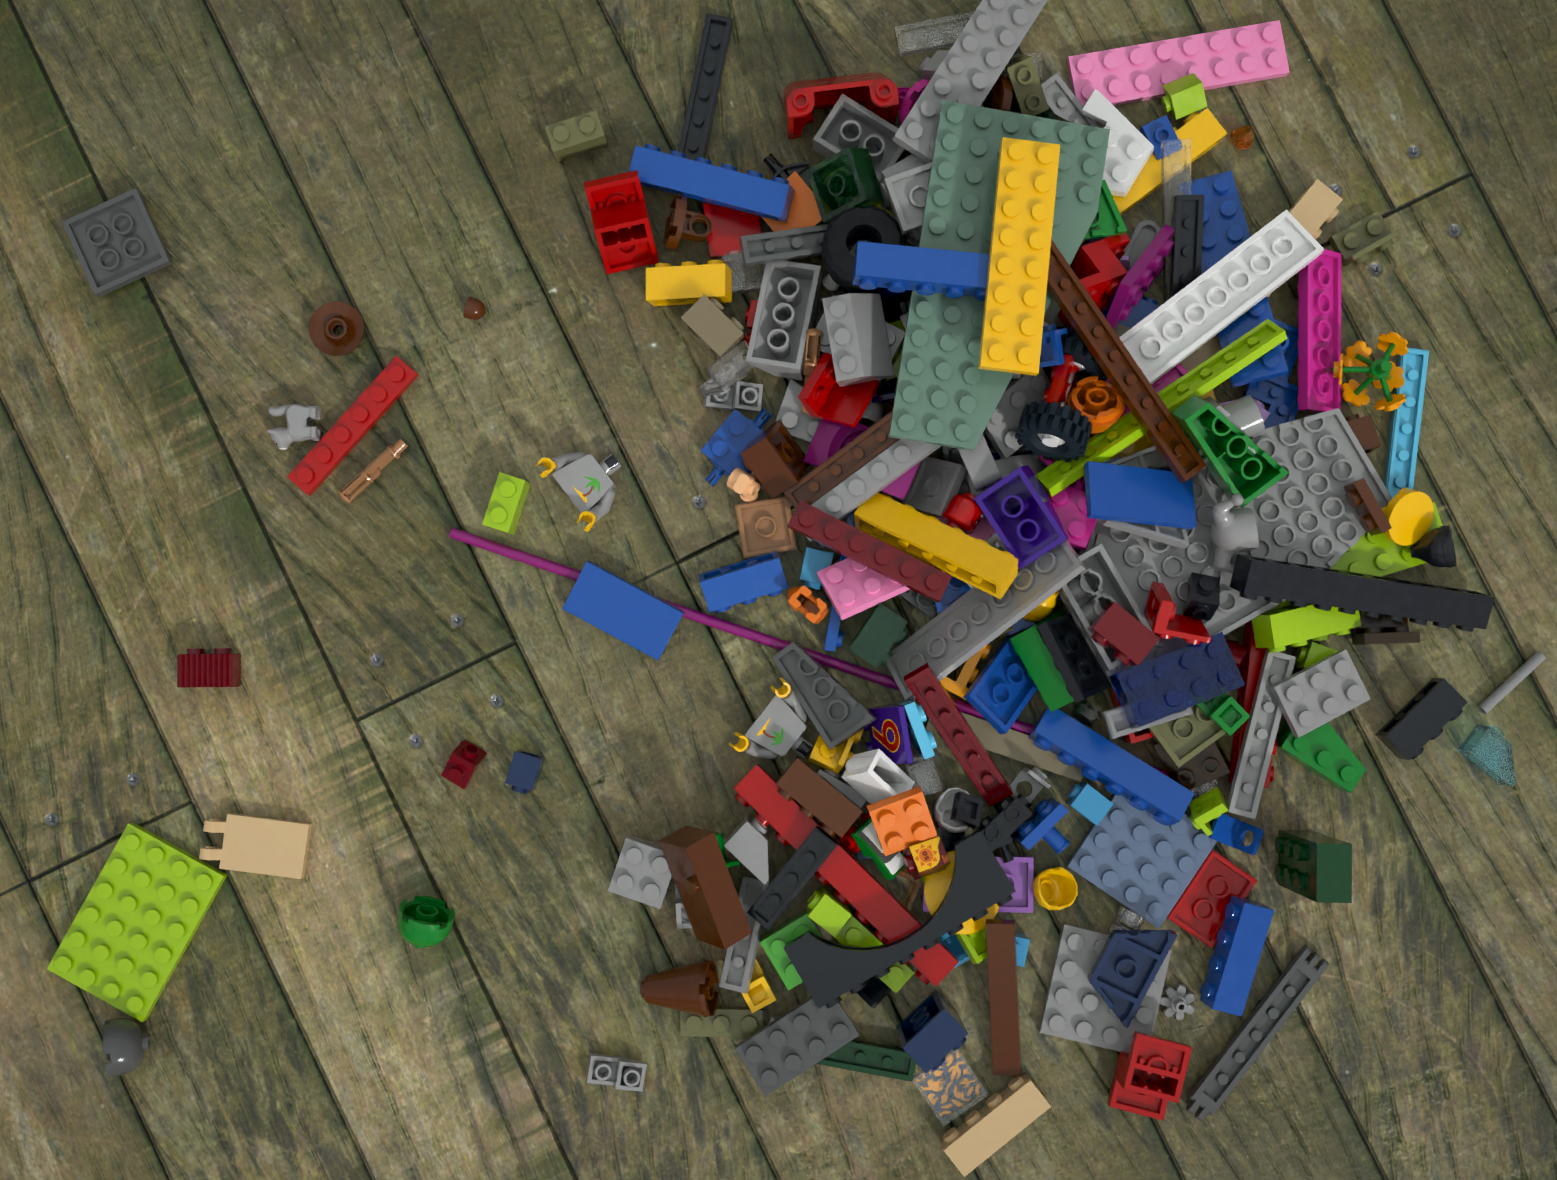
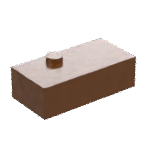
M684 826L659 840L696 939L726 950L751 934L750 926L714 832Z

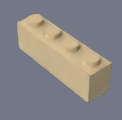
M1027 1073L1012 1078L1004 1091L1000 1094L997 1092L991 1095L983 1108L979 1111L974 1110L965 1117V1122L957 1129L956 1127L949 1129L943 1135V1140L941 1141L943 1151L964 1177L1051 1107L1046 1097Z

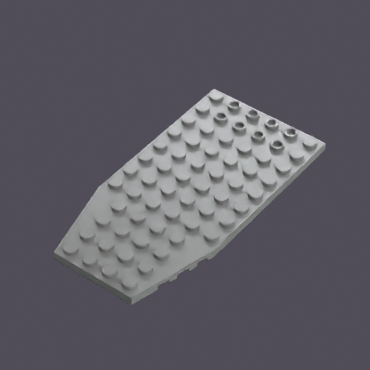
M1339 408L1269 427L1263 432L1249 437L1289 473L1243 507L1253 509L1258 530L1259 547L1254 550L1236 553L1231 561L1235 563L1237 554L1331 568L1366 533L1360 524V516L1356 508L1352 507L1346 499L1345 494L1347 492L1344 486L1364 478L1380 508L1388 505L1392 499L1390 493ZM1208 468L1200 470L1192 477L1197 526L1193 529H1186L1189 546L1185 549L1104 526L1101 519H1098L1086 552L1073 548L1086 569L1060 588L1059 596L1117 695L1126 692L1278 605V603L1264 600V596H1257L1256 600L1240 597L1239 591L1229 587L1233 572H1224L1214 568L1213 559L1216 544L1211 537L1212 510L1216 503L1228 500ZM1233 506L1232 508H1233V509H1238V508H1242V507H1240V506ZM1191 573L1220 578V606L1211 620H1201L1211 636L1210 643L1200 642V644H1191L1179 637L1172 636L1171 639L1159 637L1160 640L1138 666H1131L1130 664L1125 666L1114 658V649L1108 644L1103 648L1091 638L1093 633L1088 630L1089 626L1110 602L1118 603L1153 632L1143 613L1152 581L1164 584L1174 604H1176L1175 613L1183 615V609L1188 602V578Z

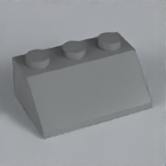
M848 293L823 298L834 371L839 387L895 377L880 294Z

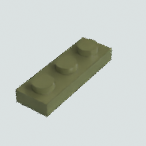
M717 1007L715 1015L708 1017L680 1011V1036L748 1038L763 1028V1008L752 1013L749 1007Z

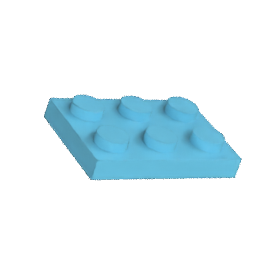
M911 700L898 702V704L904 706L908 733L916 754L924 760L935 756L933 749L937 745L932 732L924 728L923 722L927 721L922 706Z

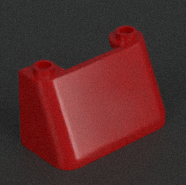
M878 72L792 82L786 86L783 96L788 139L801 138L804 126L813 123L812 111L833 108L842 93L860 105L865 104V108L895 126L899 109L897 87L886 75Z

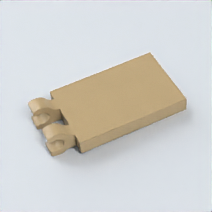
M228 813L226 820L210 818L209 820H204L203 831L224 833L222 848L215 846L201 847L199 859L220 860L219 869L303 879L305 877L312 823L237 813Z

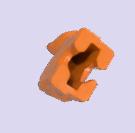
M805 585L792 587L788 591L789 605L795 612L799 610L812 623L818 624L828 613L826 603L820 598L816 599L812 595V591Z

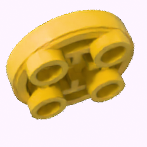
M1402 488L1386 507L1381 508L1392 527L1384 532L1386 538L1402 546L1418 542L1427 533L1433 521L1434 507L1432 500L1427 494L1418 490Z

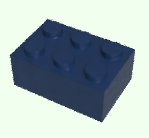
M936 989L896 1026L902 1048L926 1074L931 1069L933 1071L938 1069L944 1063L945 1056L952 1049L954 1051L958 1050L965 1043V1037L968 1035L959 1014Z

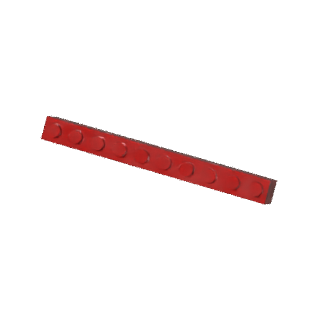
M759 764L734 787L738 792L735 797L746 808L751 805L757 811L755 817L765 827L770 824L777 831L774 834L775 837L785 846L790 844L798 850L816 826L822 829L821 825L814 818H808L799 810L801 805L792 798L791 801H788L777 792L779 786L776 785V781ZM830 836L838 845L814 875L824 885L830 883L837 890L834 893L835 896L843 904L847 905L850 903L857 909L854 913L857 918L865 925L870 922L877 929L874 934L884 944L901 939L919 928L922 923L845 850L834 837ZM939 942L928 950H924L922 947L913 952L915 957L905 964L907 965L910 962L918 969L915 974L923 983L928 985L931 982L936 987L959 961Z

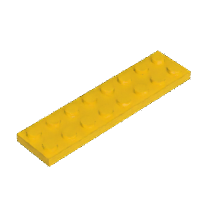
M1003 137L1000 141L978 369L1033 376L1039 373L1060 144Z

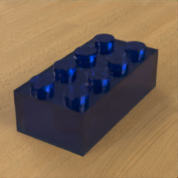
M1223 632L1212 635L1210 643L1190 644L1109 676L1131 729L1144 726L1245 686Z

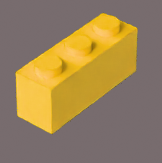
M709 260L707 264L697 265L696 262L691 261L682 262L681 266L657 263L655 267L646 268V301L653 306L695 304L704 294L709 299L714 297L719 303L732 302V269L721 260Z

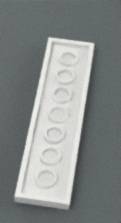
M1286 209L1119 338L1152 385L1320 256L1324 248Z

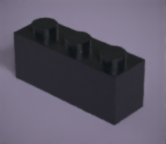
M1432 678L1375 735L1397 758L1405 760L1415 759L1423 752V746L1429 740L1436 739L1443 732L1442 727L1448 721H1453L1463 712L1462 708L1468 702L1444 678Z

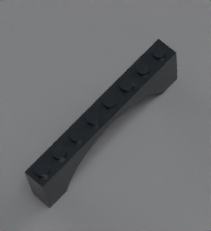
M979 830L954 844V870L948 891L932 916L912 933L883 945L852 947L831 942L809 930L784 946L785 952L818 1008L824 1005L827 1009L833 1007L842 1000L840 996L849 990L851 994L858 992L866 986V980L873 976L876 980L885 976L891 971L889 967L897 962L900 965L905 964L915 957L913 952L922 947L924 950L932 948L940 942L938 940L940 936L945 933L951 936L964 928L962 923L971 918L973 921H977L989 913L987 908L994 904L1000 907L1013 899L1011 894L1016 891Z

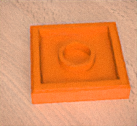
M795 171L786 179L789 181L788 185L795 190L787 222L783 223L762 218L775 232L820 225L831 213Z

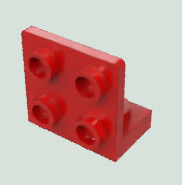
M823 353L798 398L810 416L854 428L875 394L879 382L874 380L839 387L836 382L832 354Z
M1152 581L1143 613L1153 633L1164 639H1171L1172 636L1183 638L1184 641L1191 644H1200V642L1210 643L1211 636L1203 622L1193 617L1176 614V604H1174L1164 584Z

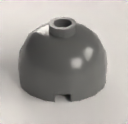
M117 1018L104 1021L103 1052L107 1060L111 1061V1063L105 1064L108 1077L121 1076L132 1072L143 1061L144 1051L150 1050L149 1034H143L140 1025L131 1019Z

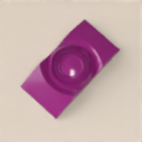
M820 419L803 462L818 467L870 427L858 423L853 428ZM921 461L879 492L905 501Z

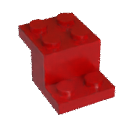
M630 171L584 182L594 231L606 274L659 263L638 171Z
M1126 233L1110 236L1081 246L1070 265L1101 312L1110 306V300L1117 292L1120 282L1128 273L1119 261L1130 242ZM1060 309L1057 316L1063 324L1069 322Z
M1134 1031L1130 1052L1121 1051L1119 1053L1107 1102L1109 1107L1164 1120L1168 1101L1179 1103L1192 1047L1188 1044Z

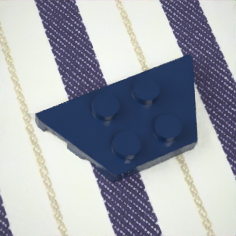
M1113 930L1088 976V980L1102 996L1108 1007L1117 1015L1124 1027H1129L1177 937L1175 931Z

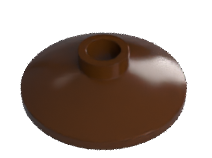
M329 302L319 307L312 315L309 324V334L313 344L320 351L331 356H342L358 347L364 335V323L359 312L351 305L344 302ZM340 326L343 327V333L336 335V329Z

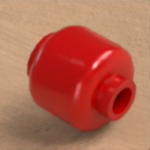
M965 492L963 495L956 494L943 512V517L948 522V526L959 528L967 534L975 531L984 517L983 511L974 499L976 496Z

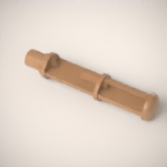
M810 328L806 331L803 360L804 385L819 361L823 332L817 328ZM802 404L801 412L808 413Z
M400 438L394 445L387 446V449L364 470L362 469L342 490H339L340 498L347 503H351L370 483L374 482L385 466L393 459L400 458L401 453L408 445Z

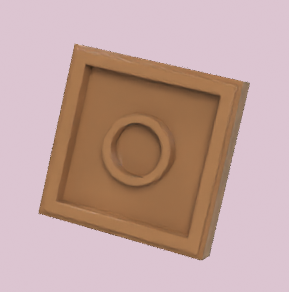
M787 496L735 505L744 559L772 551L781 553L797 550L794 530L787 527L792 518Z

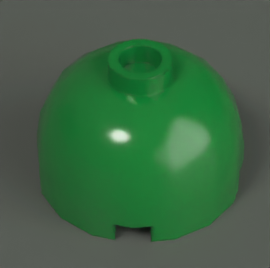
M415 896L414 901L408 903L407 899H405L400 904L397 915L399 933L403 939L416 948L422 949L443 942L451 931L455 918L454 909L451 907L449 911L445 908L446 902L434 897Z

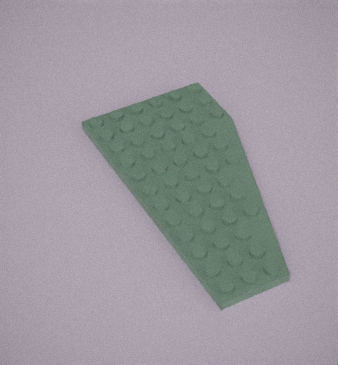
M942 100L918 247L982 254L990 253L1000 141L1003 137L1060 144L1051 239L1070 265L1098 212L1110 129ZM911 290L888 437L973 451L976 448L1014 374L978 369L985 301L976 300L974 296L964 295L961 298H950L943 293L920 295L917 291ZM1048 290L1046 291L1044 314L1053 299Z

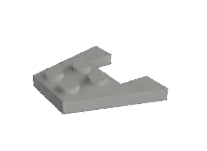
M1155 446L1108 463L1166 471L1170 469ZM1101 519L1102 525L1182 549L1189 546L1187 532L1183 528Z

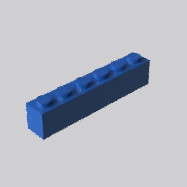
M645 144V148L635 145L628 172L637 170L642 186L683 195L691 199L783 223L787 222L795 190L788 185V180L779 177H773V180L764 179L763 174L752 170H747V174L737 172L736 167L724 163L721 164V167L711 165L712 161L701 157H696L695 161L686 159L685 154L671 150L670 154L660 152L661 148L651 144Z
M858 241L854 255L852 285H859L860 288L866 290H873L876 287L888 288L889 291L896 293L904 292L905 290L917 291L920 295L943 293L950 298H961L963 295L974 296L976 300L985 301L989 254Z
M1048 707L1045 708L1028 738L1033 740V744L1043 751H1051L1057 755V759L1060 762L1080 769L1084 777L1092 781L1097 780L1105 785V789L1108 792L1117 796L1121 795L1130 800L1129 804L1141 811L1146 810L1154 815L1153 819L1162 825L1172 826L1180 822L1195 794L1059 709L1051 712Z

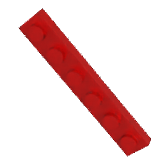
M395 356L287 477L303 492L311 496L419 375L398 356Z

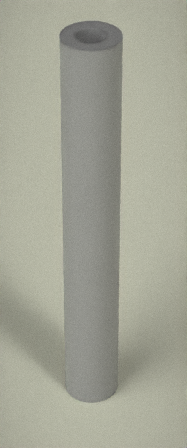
M1537 651L1478 706V709L1483 714H1487L1536 669L1546 657Z

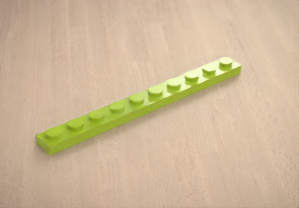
M1267 319L1157 394L1171 413L1192 396L1202 397L1287 339L1286 332ZM1130 411L1119 418L1110 429L1091 437L1084 456L1080 457L1079 460L1075 461L1072 459L1071 462H1065L1064 459H1061L1035 476L1046 492L1053 497L1084 476L1085 463L1088 461L1105 462L1144 436L1146 432Z

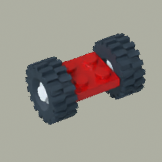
M1065 325L1064 328H1067V334L1061 335L1065 364L1042 367L1044 371H1047V375L1051 377V387L1045 390L1043 401L1040 404L1034 401L1031 402V405L1027 404L1023 408L1015 439H1018L1017 443L1019 445H1023V449L1026 451L1031 450L1035 456L1042 455L1043 459L1047 460L1054 458V461L1064 459L1065 462H1071L1072 459L1077 461L1080 457L1084 456L1092 431V423L1088 421L1089 418L1086 415L1081 416V411L1070 409L1071 406L1067 404L1068 396L1077 383L1084 378L1098 376V380L1107 381L1108 377L1075 329H1072L1071 325Z

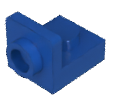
M1056 324L1043 326L1039 368L1065 364L1061 335L1067 334V328L1057 329Z

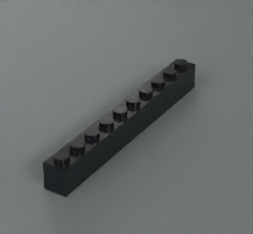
M1237 554L1229 586L1239 591L1240 597L1256 600L1257 596H1264V600L1281 604L1282 599L1289 600V604L1299 607H1306L1307 603L1314 604V608L1331 611V607H1338V611L1354 615L1356 610L1362 611V615L1379 618L1380 614H1385V618L1403 622L1404 617L1409 618L1410 622L1426 625L1427 621H1432V625L1448 629L1452 624L1456 625L1455 628L1468 632H1473L1474 628H1487L1495 599L1492 596L1477 591Z

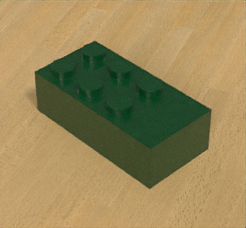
M1279 830V837L1275 839V850L1278 853L1275 878L1278 881V885L1315 902L1352 903V844L1312 830Z

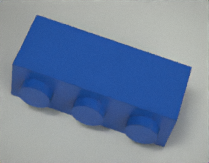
M777 551L698 574L709 612H724L729 610L732 605L738 603L750 604L755 602L758 597L764 595L776 596L781 594L783 589L788 588Z

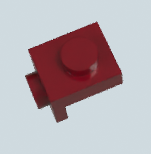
M463 740L452 752L441 776L465 789L487 753L477 745Z

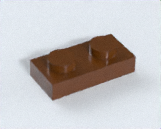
M1364 478L1344 486L1347 492L1345 494L1346 499L1352 507L1356 508L1360 516V524L1366 532L1373 536L1384 533L1392 528Z

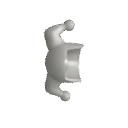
M1238 493L1233 494L1231 499L1216 503L1212 510L1211 537L1216 544L1213 566L1224 572H1233L1235 563L1231 560L1236 553L1254 550L1259 547L1258 530L1253 509L1232 508L1243 503V497Z

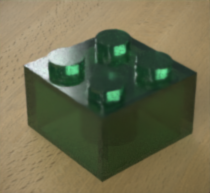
M849 146L806 170L823 223H830L843 210L858 206H876L884 202L872 160L866 148Z
M879 603L875 606L846 650L873 668H877L879 665L884 667L893 654L889 650L894 642L900 644L907 634L908 629L905 626L908 622Z

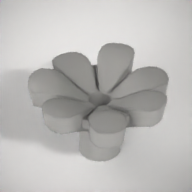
M1177 984L1176 990L1170 985L1165 987L1164 992L1167 996H1161L1160 1004L1166 1006L1163 1009V1014L1166 1017L1174 1015L1175 1019L1182 1020L1185 1012L1187 1014L1194 1012V1007L1190 1004L1195 1000L1194 994L1190 991L1186 993V986L1184 984Z

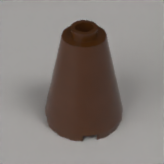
M703 960L649 974L645 977V981H642L640 984L641 997L645 998L648 1004L703 1017L714 1016L719 999V992H715L714 984L719 983L716 964L714 961Z

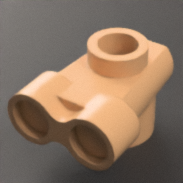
M736 468L730 474L727 486L740 494L743 501H756L760 489L758 478L753 472L749 474L740 468Z

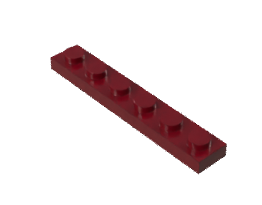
M801 500L787 526L937 603L940 602L952 576Z
M926 663L905 675L904 682L989 807L1012 795L1011 786L929 664Z

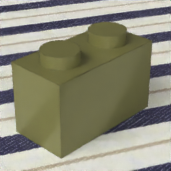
M597 110L545 126L557 163L608 146Z

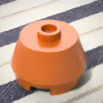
M1091 376L1080 380L1070 392L1067 400L1071 410L1077 409L1081 411V416L1086 415L1089 418L1088 421L1092 423L1091 433L1094 434L1110 429L1125 409V402L1113 384L1098 380V376Z

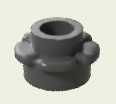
M1085 701L1075 705L1076 709L1073 715L1084 725L1092 726L1094 721L1099 720L1098 708L1092 703Z

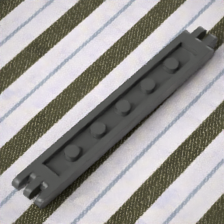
M1304 945L1189 1093L1188 1098L1191 1101L1186 1106V1110L1191 1114L1196 1111L1195 1117L1199 1121L1207 1113L1213 1115L1328 967L1329 962L1325 959H1321L1318 962L1320 959L1319 954L1316 952L1310 954L1311 948Z

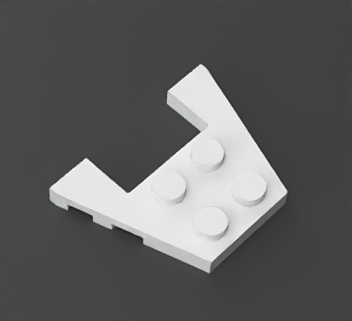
M1095 89L1082 109V115L1105 125V129H1110L1102 180L1106 181L1112 195L1125 197L1153 153L1154 146Z

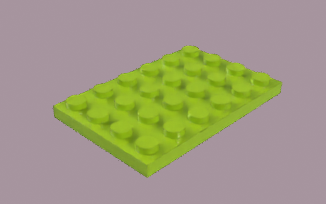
M128 823L48 965L47 970L141 1022L146 1021L228 874L136 823Z

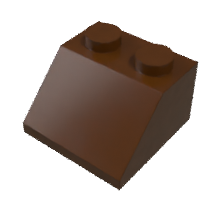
M780 419L748 443L740 453L746 468L753 471L758 478L760 487L763 491L768 492L771 498L797 484L809 464L803 462L805 454Z

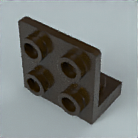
M1359 611L1361 626L1352 628V645L1420 643V631L1409 632L1408 618L1405 617L1403 622L1385 618V614H1380L1379 618L1362 615V611Z
M1218 740L1179 768L1174 766L1158 743L1155 744V749L1170 778L1189 790L1224 776L1231 771V764Z

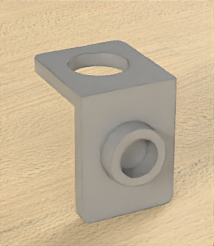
M1023 767L1010 783L1013 794L1010 796L1016 797L1018 795L1016 791L1018 783L1027 781L1031 784L1032 791L1025 798L1031 804L1043 787L1050 789L1051 785L1045 781L1047 776L1036 767L1032 770Z

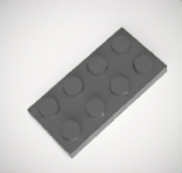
M811 996L736 1045L735 1050L766 1097L858 1037L859 1032L840 1002L828 1009L825 1005L818 1008Z

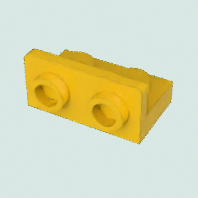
M864 729L833 750L828 748L819 734L808 761L838 774L845 767L847 761L853 757L854 753L850 751L853 743L858 744Z

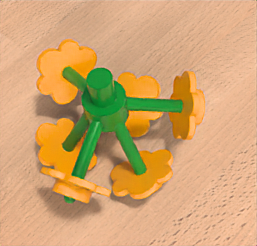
M1389 332L1387 335L1380 334L1378 337L1377 347L1381 351H1386L1382 359L1371 360L1368 356L1372 353V349L1366 347L1367 345L1364 341L1358 340L1353 346L1346 348V355L1344 357L1343 353H1340V361H1334V367L1331 368V371L1334 372L1333 378H1339V385H1342L1343 373L1367 372L1368 378L1362 384L1351 379L1341 386L1344 391L1342 397L1345 401L1356 407L1367 405L1370 402V398L1366 394V387L1372 381L1373 386L1377 389H1383L1385 395L1383 399L1375 402V410L1393 411L1406 401L1405 394L1396 395L1390 393L1393 388H1400L1405 383L1402 377L1404 369L1396 367L1394 362L1388 361L1390 356H1395L1396 354L1405 355L1408 352V341L1396 332Z

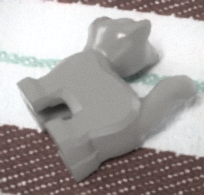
M290 404L278 408L270 407L268 409L269 414L274 417L286 415L287 428L276 427L267 430V433L271 436V441L279 449H288L294 441L314 440L319 442L321 440V429H318L317 426H310L312 419H322L321 407Z

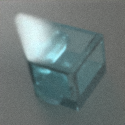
M1477 725L1457 751L1499 785L1513 787L1516 784L1511 743L1504 738L1505 734L1499 728L1493 725Z

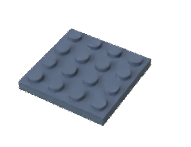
M1113 794L1109 801L1114 805L1098 826L1094 824L1091 826L1066 866L1159 929L1217 841L1209 838L1202 829L1197 830L1190 821L1189 816L1185 813L1180 822L1172 826H1165L1153 819L1154 815L1146 810L1141 811L1129 804L1130 800L1121 795Z

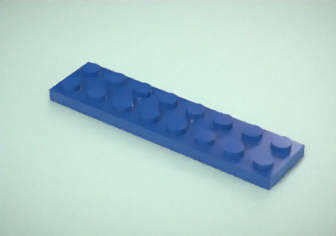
M1232 170L1177 184L1178 195H1204L1201 274H1203L1250 238ZM1267 296L1217 334L1221 350L1265 320L1269 319L1275 323ZM1281 343L1228 378L1231 388L1286 375L1289 370Z

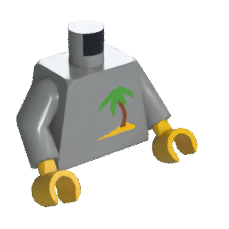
M584 452L562 454L551 459L544 457L535 464V467L539 465L545 466L546 471L540 474L542 478L555 471L552 473V476L581 512L576 523L578 524L582 520L588 522L584 531H590L593 524L610 511L616 495L614 490L616 485L609 476L621 467L613 454H610L600 463L591 453L587 455Z
M779 678L783 682L781 688L775 689L771 685L770 688L776 695L745 735L739 732L734 733L740 740L735 745L729 742L730 747L738 752L743 751L754 757L775 759L779 755L784 757L790 748L802 758L809 752L813 744L801 736L807 728L805 724L807 720L806 711L784 678Z

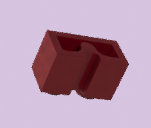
M1116 602L1108 603L1088 628L1093 633L1091 638L1103 648L1108 644L1114 649V658L1125 666H1128V664L1138 666L1160 640L1158 636Z

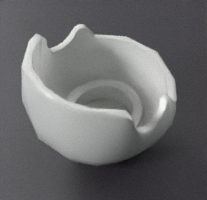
M958 787L948 788L938 797L934 805L935 821L938 822L942 829L952 833L963 832L968 828L966 825L950 820L955 793L963 792L969 794L966 790Z

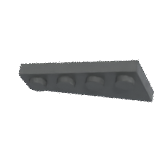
M792 642L772 657L830 750H833L877 719L798 643Z

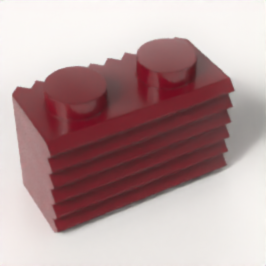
M214 648V654H204V649H187V654H178L177 687L241 686V654H232V648Z

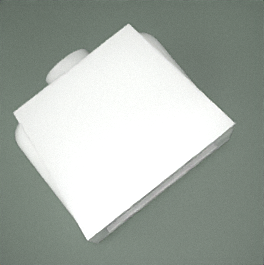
M880 749L854 754L845 765L846 770L842 776L870 804L912 789L915 783Z

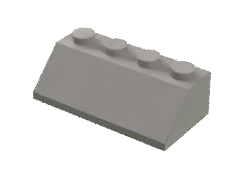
M791 261L766 263L746 363L777 377L796 380L803 379L806 331L813 328L823 280L821 266Z

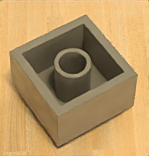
M704 294L681 317L684 330L722 367L744 346V332L742 331L744 327L733 316L729 319L723 312L724 307L714 297L709 299Z

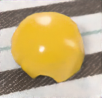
M1050 868L1039 872L1034 878L1033 895L1040 906L1048 910H1061L1070 907L1074 903L1078 895V885L1073 874L1065 868Z

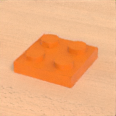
M920 786L867 806L885 856L904 850L908 846L938 837Z

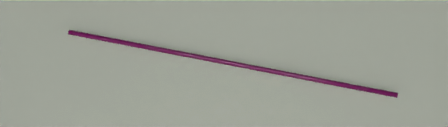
M454 527L449 534V538L577 581L581 573L580 570ZM662 599L684 611L682 617L780 651L791 644V642ZM802 647L821 665L900 691L893 677ZM952 698L960 712L986 720L970 703ZM1015 720L1010 729L1029 735L1034 725ZM1151 766L1170 778L1166 770Z

